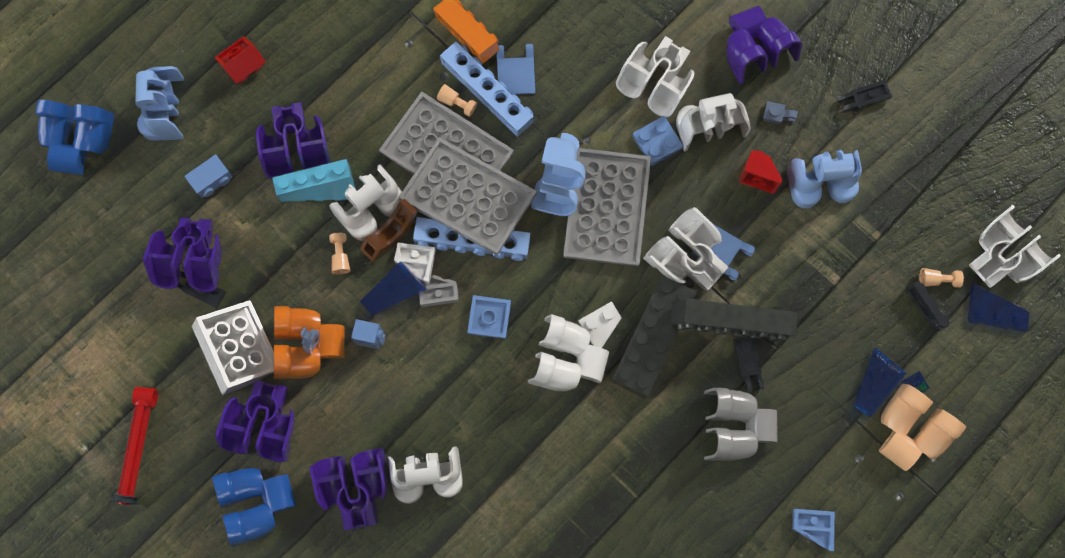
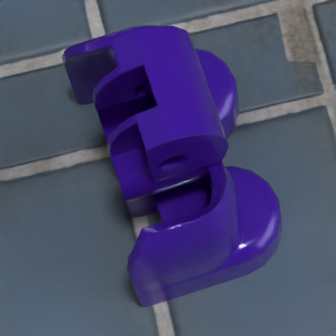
M759 6L729 17V24L734 33L728 38L726 57L739 84L743 83L747 64L756 61L761 71L766 72L769 60L772 67L776 68L779 54L784 49H788L795 62L799 61L802 42L798 35L790 31L781 20L775 17L766 19L763 10ZM753 38H758L764 46V48L760 45H756Z
M301 102L291 104L292 106L281 108V106L271 107L276 136H267L263 125H260L256 130L259 160L267 178L272 179L273 177L293 173L287 141V134L290 133L296 134L298 154L304 170L331 163L322 122L318 116H313L315 128L307 130Z
M180 218L178 227L172 233L173 245L165 241L163 230L156 231L151 235L143 256V263L151 283L163 289L177 287L181 277V260L185 248L189 247L183 264L189 285L202 292H211L217 288L222 247L219 236L215 235L214 248L209 249L213 238L211 220L199 219L196 222L191 221L190 218Z
M255 380L246 406L239 404L236 397L230 399L224 407L215 434L218 445L222 449L233 453L247 454L257 415L259 412H264L266 417L256 442V451L264 459L274 462H287L295 425L294 413L291 409H289L290 415L281 414L286 400L287 387Z
M383 448L363 451L350 458L355 485L358 489V497L351 498L348 488L345 456L322 459L310 466L314 493L319 506L324 510H328L329 507L338 504L344 530L376 525L378 522L374 497L381 496V499H384L388 491L385 468L386 458Z

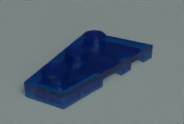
M400 261L360 302L372 315H376L395 306V304L427 290V288Z
M976 284L971 285L968 322L1021 332L1028 331L1030 312Z
M875 348L856 396L854 406L870 418L907 373L880 350Z

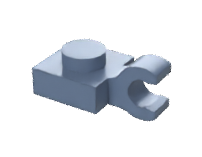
M767 101L763 121L781 125L782 120L795 123L798 111L785 110L786 105Z
M304 327L300 333V336L303 338V350L311 355L320 340V333L314 329L309 332Z

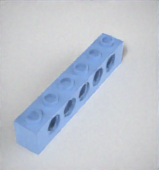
M455 41L440 55L441 63L517 137L533 123V112L527 106L521 105L519 98L515 94L511 95L507 91L508 89L501 81L498 82L489 69L485 70L481 66L480 60L477 57H472L463 44L459 45ZM460 61L467 62L465 65L458 64ZM473 73H478L480 75L477 78L471 77ZM488 85L493 87L491 90L483 89ZM498 98H504L505 102L498 103L496 100ZM515 110L518 114L513 116L509 112Z
M417 217L413 240L417 245L435 246L436 249L443 251L449 248L455 249L458 253L471 251L479 256L492 254L495 258H504L506 256L512 257L511 259L515 261H523V259L528 257L530 233L513 230L506 243L513 242L515 246L512 249H507L503 246L497 256L476 243H468L467 238L433 219ZM431 232H438L439 236L437 238L429 237ZM451 234L458 235V239L455 241H450L448 237Z

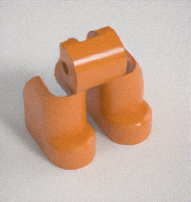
M274 306L275 340H301L300 333L304 327L309 332L314 329L320 333V340L311 355L304 352L303 347L274 345V379L309 378L320 372V359L345 358V327L337 324L321 325L320 313L314 310Z

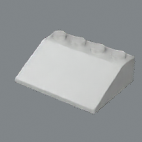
M251 301L195 319L192 328L222 395L239 390L254 383L255 380H260L274 373V351Z

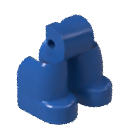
M37 100L35 113L39 116L38 140L41 146L49 147L47 154L49 170L83 175L85 158L89 151L102 154L108 148L111 140L114 114L94 106L75 104L74 107L60 102ZM75 120L76 128L73 145H69V135L73 133V125Z
M246 468L212 476L221 508L254 497L263 498L264 504L241 512L223 515L231 547H236L268 535L276 527L273 513L297 506L287 474L263 481L260 469Z

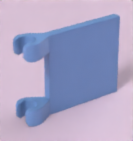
M526 44L525 58H504V46L498 45V82L504 83L511 95L535 94L533 44Z
M714 225L721 234L722 242L717 243L711 249L722 262L729 266L739 249L747 256H752L755 250L752 245L739 240ZM694 251L691 252L693 256L699 258V256ZM728 267L723 274L732 281H735L739 273Z

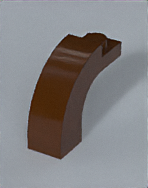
M406 199L401 200L389 220L376 232L366 237L360 250L372 262L382 257L411 229L416 221L414 218L418 211Z

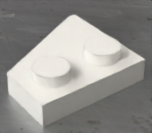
M398 243L394 261L424 283L429 284L436 249L435 247Z
M610 302L578 320L581 327L590 333L592 346L602 348L621 320V316L613 303Z

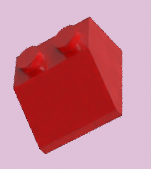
M244 36L214 57L236 84L245 81L250 73L260 70L263 64L266 63L254 44Z
M751 150L744 163L738 182L774 194L781 185L782 178L770 156L760 150Z

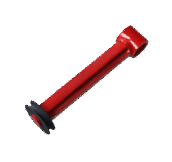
M139 386L134 388L132 404L135 406L118 494H110L113 498L109 501L118 502L121 505H140L137 503V500L141 498L134 497L151 408L156 406L158 400V390L156 388Z

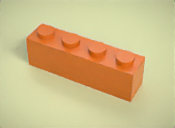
M443 0L433 8L436 19L477 57L482 64L499 51L497 37L493 33L489 34L482 22L478 23L474 15L469 10L466 11L459 0Z

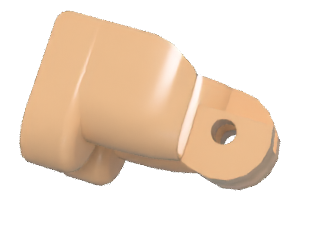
M902 384L882 412L881 423L893 431L879 449L881 454L904 471L909 470L922 453L931 460L939 457L946 451L954 439L959 438L967 428L961 421L945 410L936 408L920 428V432L911 439L907 436L909 430L921 414L927 412L933 401L908 384Z

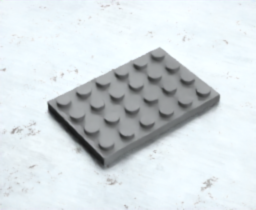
M423 92L419 94L379 149L381 154L412 174H415L439 137L499 171H502L514 153L513 149Z
M439 137L400 194L399 200L406 199L417 211L498 256L536 196L537 191Z
M579 148L577 161L584 165L586 175L582 187L574 190L578 196L576 211L568 216L563 258L639 267L651 156Z

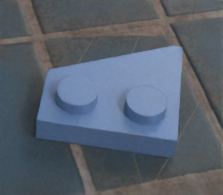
M793 509L792 529L828 551H834L835 512Z

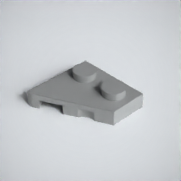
M433 275L430 278L429 284H426L417 278L421 308L459 302L456 281L442 279L439 276Z

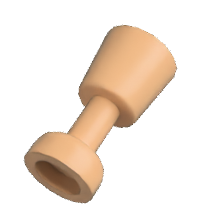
M444 84L436 100L449 106L456 104L464 109L466 116L470 117L476 109L477 102L474 100L466 102L458 98L459 93Z
M330 234L329 240L332 244H335L336 253L332 256L331 273H349L351 271L347 254L343 253L342 245L347 240L346 234Z
M922 268L919 275V281L925 287L939 286L941 282H951L953 287L961 288L964 279L963 272L958 270L953 271L951 275H942L938 270Z

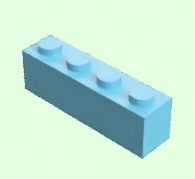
M347 159L272 178L276 196L281 202L348 200L345 197L348 185L351 184L355 188Z

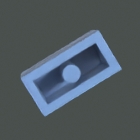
M215 154L185 175V178L203 199L204 197L211 196L218 187L228 184L233 176Z
M356 319L351 339L356 345L379 350L380 345L384 344L386 334H383L384 331L379 324Z

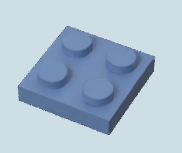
M665 116L632 133V137L644 156H651V166L684 147Z
M473 295L467 333L506 339L511 300Z

